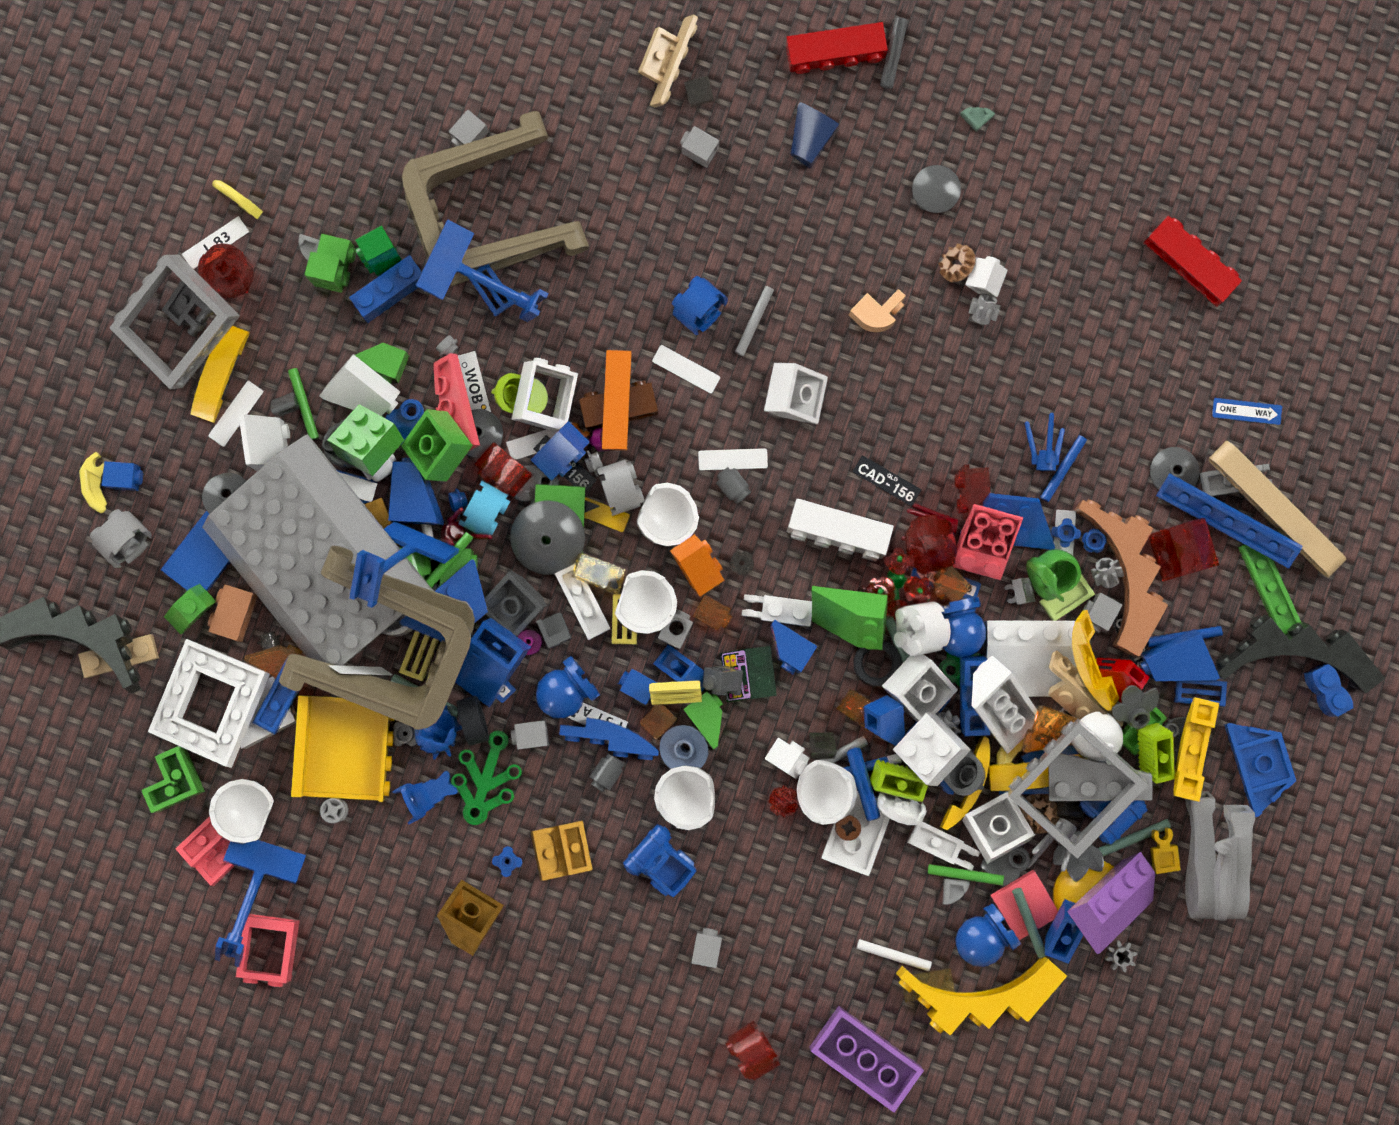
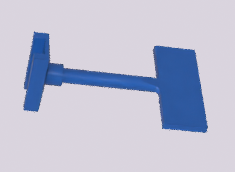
M447 219L415 287L443 300L455 273L459 272L515 301V305L522 308L519 316L520 319L529 322L537 317L540 313L537 310V304L546 299L549 293L541 289L531 295L522 291L518 293L463 264V256L474 233Z
M394 521L384 530L396 544L403 546V548L386 560L365 550L357 553L349 598L355 600L358 597L368 601L367 606L372 608L378 601L383 574L406 557L417 552L445 564L459 553V548Z
M260 840L244 844L229 843L223 861L252 870L254 874L232 932L228 933L226 939L219 937L217 941L215 960L220 961L223 954L226 957L235 958V966L240 967L244 952V945L241 944L243 937L241 935L263 876L268 875L296 884L306 855Z

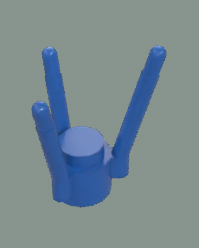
M1050 413L1047 449L1040 450L1039 455L1036 452L1030 423L1028 421L1025 422L1026 434L1032 455V465H1037V471H1056V465H1059V455L1065 429H1060L1054 452L1052 450L1054 414Z

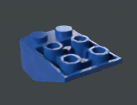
M487 619L482 622L471 638L469 650L455 683L471 695L477 696L482 703L490 707L531 647L494 619Z

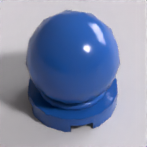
M979 597L950 602V605L941 606L944 609V612L941 613L944 619L949 620L951 630L949 643L947 646H943L942 649L955 657H969L976 654L986 640L984 621L975 613L976 608L981 607Z
M571 656L563 661L566 666L564 670H553L545 674L537 685L535 693L537 704L544 713L552 718L565 719L576 714L582 707L584 698H589L593 701L600 696L593 683H590L587 678L583 679L581 677L585 672Z
M994 904L983 908L986 913L985 917H972L966 920L958 929L955 938L959 956L972 966L985 967L994 964L1002 957L1005 947L1009 946L1012 950H1015L1021 945L1014 931L1005 929L1001 923L1005 918Z

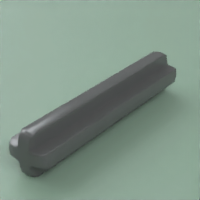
M897 17L894 21L880 86L883 88L892 89L908 23L904 18Z

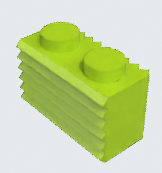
M1160 723L1146 725L1141 729H1137V735L1139 736L1137 739L1139 747L1137 749L1140 750L1138 752V758L1140 759L1138 762L1140 763L1139 771L1151 773L1152 781L1156 784L1174 780L1173 732L1160 725Z
M879 759L876 760L870 777V782L875 791L923 802L928 785L911 768L909 769L907 766L904 768L903 765L899 767L898 764L894 765V763L890 764L889 762L885 763L884 760L881 762Z

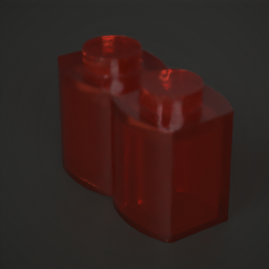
M494 442L474 463L479 468L477 474L486 482H489L490 479L496 483L493 487L503 493L510 494L513 498L533 476L522 464Z

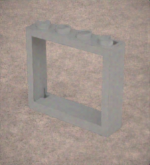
M164 255L157 261L155 270L143 279V285L138 292L133 293L129 297V303L124 310L115 315L114 323L110 326V329L169 389H177L185 386L240 315L180 255ZM172 271L217 315L173 371L129 328V325Z
M1077 718L1074 723L1070 721L1062 728L1061 733L1063 734L1056 741L1052 739L1044 747L1043 751L1045 753L1039 759L1035 757L1029 762L1025 768L1028 771L1021 778L1017 776L1013 779V782L1008 786L1010 788L1008 796L1078 859L1148 786V783L1142 775ZM1080 733L1132 781L1072 842L1021 794Z

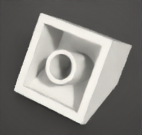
M774 363L764 411L783 418L818 424L828 377L796 363Z

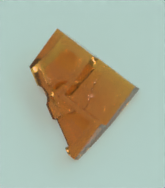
M1039 706L1032 730L1027 729L1021 751L1028 753L1043 750L1052 739L1056 741L1063 734L1061 730L1070 721L1074 723L1077 718L1045 706Z

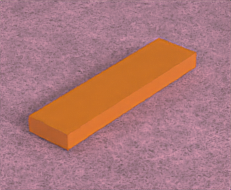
M606 350L602 450L627 451L631 351Z

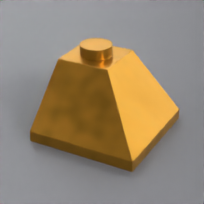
M461 880L437 917L451 943L473 956L504 905Z

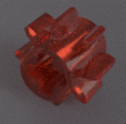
M785 785L782 788L774 789L768 800L772 805L769 810L776 816L781 815L783 818L793 815L799 807L798 799H796L797 792L791 787L788 789Z

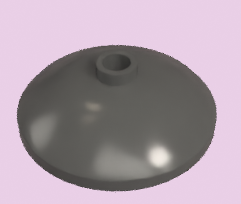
M544 500L530 504L518 514L511 528L510 540L512 550L523 566L539 574L551 575L573 565L579 559L585 544V531L579 516L570 507L557 501ZM543 536H549L551 542L544 544L542 542Z

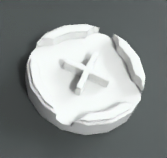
M882 792L876 801L878 808L883 814L898 823L906 825L922 823L927 812L923 803L920 805L917 801Z

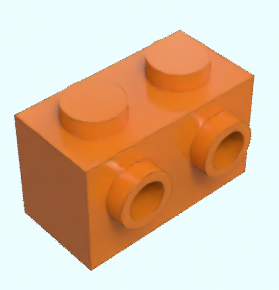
M694 534L670 550L689 585L699 597L724 581L720 573L723 568L715 557L712 559L710 556L713 550L706 540L701 542Z

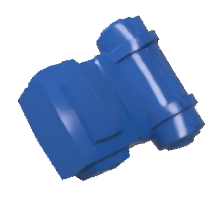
M1134 800L1099 836L1100 840L1109 845L1119 840L1121 835L1148 811L1143 800ZM1079 801V807L1088 817L1093 819L1111 801Z
M657 824L648 832L640 844L629 853L628 858L623 864L626 871L634 876H639L641 873L647 875L655 889L665 896L674 897L695 874L696 868L694 867V861L680 849L676 851L672 848V845L669 843L672 838L669 830L665 826Z

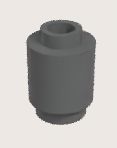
M727 467L717 475L719 480L716 484L730 501L733 500L735 504L741 502L751 493L748 489V483L736 468L730 470Z
M607 754L605 758L602 757L589 777L593 780L591 785L602 792L605 789L610 791L623 772L622 767L624 763L610 754Z

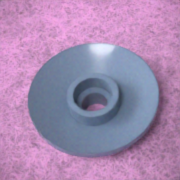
M678 725L666 731L661 738L660 754L664 763L670 769L681 766L701 768L708 757V744L704 736L697 729L687 725ZM683 743L688 744L690 746V750L684 749Z

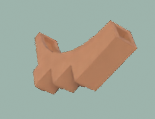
M1089 499L1087 502L1082 500L1074 511L1106 536L1107 543L1114 552L1116 559L1119 560L1124 573L1122 577L1124 585V612L1113 646L1134 658L1139 657L1168 604L1162 602L1164 599L1162 596L1151 591L1149 594L1147 593L1161 566L1155 563L1156 559L1144 553L1142 556L1139 554L1153 528L1148 525L1149 522L1140 516L1136 515L1135 518L1131 516L1123 523L1121 522L1122 517L1113 512L1107 514L1100 510L1101 506L1098 503Z

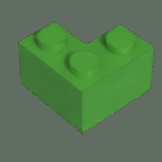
M321 234L317 253L310 252L305 271L306 278L313 286L343 292L344 286H348L350 272H348L349 264L354 262L356 256L352 242Z
M181 746L155 756L164 780L141 790L151 813L161 812L205 792L188 750Z

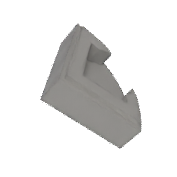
M300 234V250L303 256L309 260L310 252L317 253L320 240Z
M944 879L942 904H952L958 901L967 892L970 881Z

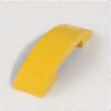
M232 326L209 354L196 389L191 415L215 423L223 403L221 398L238 354H242L250 332Z
M1083 610L1074 622L1072 631L1074 661L1088 691L1103 708L1109 711L1117 703L1119 695L1112 676L1102 677L1089 643L1095 630L1088 610Z
M1196 697L1193 698L1178 750L1174 779V796L1200 802L1204 782L1202 772L1211 728H1215L1219 703Z
M981 736L973 754L983 765L987 777L990 762L989 738ZM977 790L971 795L964 796L959 808L950 804L940 827L948 830L957 824L973 807L982 790Z
M1075 754V755H1074V756H1078V757H1080V758H1083L1080 754ZM1029 762L989 765L990 790L1009 791L1010 788L1008 786L1013 782V779L1017 776L1021 778L1028 771L1025 768ZM1048 767L1027 789L1049 787Z

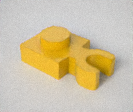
M1168 827L1165 828V836L1163 838H1159L1157 830H1152V839L1157 842V847L1150 848L1155 874L1180 871L1178 846L1170 844L1173 838L1172 830Z

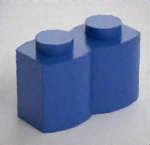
M1318 665L1304 673L1305 682L1308 688L1316 694L1318 706L1328 717H1338L1353 709L1352 698L1341 687L1339 675L1331 665Z

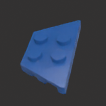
M989 493L982 506L1023 517L1014 546L1055 550V544L1038 498Z
M473 559L434 591L460 601H466L473 610L475 622L488 612L478 571ZM405 616L399 621V624L404 627L418 631L438 641H445L444 636L439 631L413 618Z
M1232 723L1224 724L1249 806L1255 812V817H1258L1269 804L1275 802L1281 796L1285 789H1288L1296 782L1282 733Z

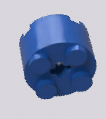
M696 276L689 283V288L685 293H680L674 298L672 305L674 306L673 316L693 334L699 335L698 330L706 331L722 313L718 309L721 304L726 306L728 298L707 279Z

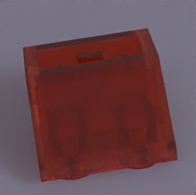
M1205 518L1151 533L1149 536L1157 565L1161 566L1159 572L1162 582L1219 566Z

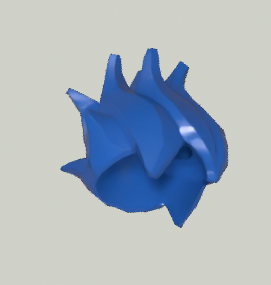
M445 706L435 724L425 729H414L415 741L421 750L433 754V760L442 751H445L450 757L451 751L449 746L454 747L457 731L462 730V727L457 719L450 714L447 706Z

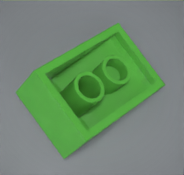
M812 586V622L856 647L882 650L886 631L888 595Z

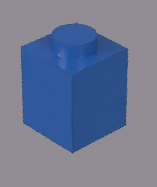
M104 461L102 486L108 489L138 491L139 485L143 482V471L140 470V466L134 463Z
M631 669L630 673L624 672L618 684L622 686L620 691L647 705L650 700L649 684L657 682Z

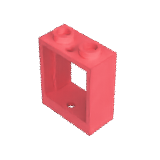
M249 914L242 932L243 939L241 944L244 945L241 965L237 967L236 977L243 978V982L257 984L258 980L268 981V985L274 987H283V983L286 984L291 981L300 920ZM252 928L287 932L281 974L246 970Z

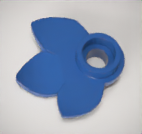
M408 399L401 404L399 409H395L390 414H387L385 419L395 424L405 441L424 414V408L419 401ZM410 408L416 409V414L414 416L408 415V410Z

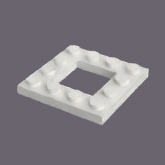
M186 639L148 732L223 766L232 768L270 673ZM201 673L235 687L217 733L183 719Z

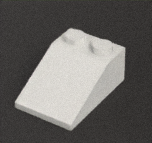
M239 415L246 465L258 471L277 453L288 447L287 439L290 438L289 426L284 424L283 420L276 417Z

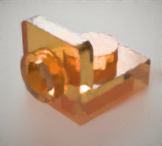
M707 595L703 597L693 614L694 618L716 631H719L720 627L725 629L732 618L729 614L731 610L729 607H725Z

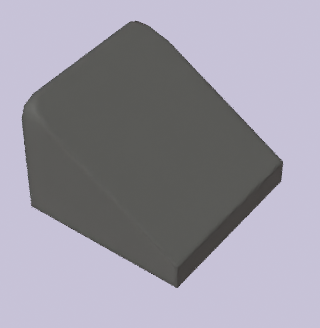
M293 392L271 401V412L278 418L299 410V405Z

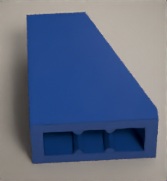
M402 458L401 462H393L388 521H395L400 524L444 526V519L430 480L424 479L410 458Z
M1195 629L1147 650L1140 655L1143 662L1139 663L1141 669L1154 681H1206L1220 679L1201 634Z

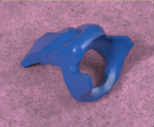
M445 771L436 780L431 779L426 783L420 782L415 785L407 783L392 792L394 794L402 793L403 799L413 817L408 821L409 825L423 818L427 811L435 807V803L444 799V796L457 794L458 790L450 783L449 771Z

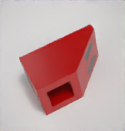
M1096 658L1102 677L1112 676L1120 703H1122V693L1128 686L1134 685L1142 690L1150 678L1132 660Z

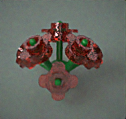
M895 548L891 556L885 557L884 564L890 569L887 577H880L878 579L873 577L867 587L861 586L865 593L888 595L887 600L890 602L887 603V615L893 617L894 620H896V610L907 606V602L899 598V589L903 586L905 598L908 601L912 600L914 602L913 605L928 602L932 594L929 592L932 585L929 584L927 577H922L921 579L917 576L905 578L904 573L908 570L909 566L914 565V558L906 555L902 548Z

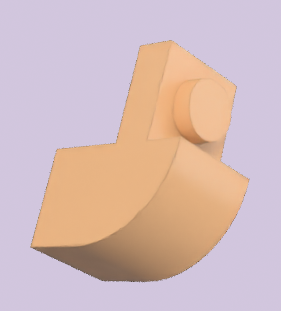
M898 289L881 306L867 293L850 310L849 316L867 331H885L894 325L896 319L890 314L892 313L895 316L905 306L902 302L906 295Z

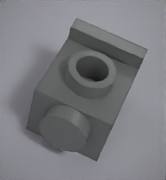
M726 665L705 667L703 687L707 690H712V693L715 695H727V692L741 695L743 670Z

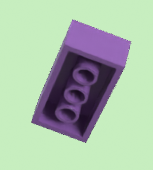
M840 1006L837 1007L810 1045L812 1053L892 1112L897 1110L924 1071L918 1063Z

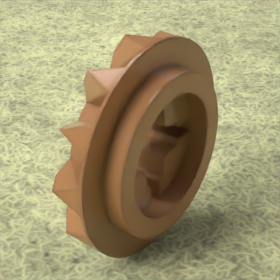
M958 243L954 248L949 247V251L946 254H942L943 260L938 263L941 268L939 273L950 282H958L965 279L975 266L976 258L973 250L967 245L963 246ZM954 259L959 260L962 265L953 264L952 261Z
M1032 794L1025 798L1035 808L1041 809L1047 806L1044 815L1051 823L1056 825L1060 817L1059 807L1055 801H1049V796L1046 794ZM1020 807L1022 814L1034 833H1047L1040 824Z

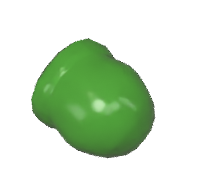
M1049 550L1038 558H1030L1026 564L1027 574L1034 590L1046 601L1057 598L1059 601L1064 602V597L1060 594L1072 590L1081 578V569L1078 561L1072 554L1063 550Z

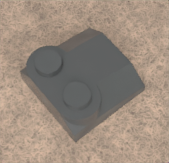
M513 571L508 572L484 598L488 610L486 615L515 636H518L547 606L543 597L522 576Z

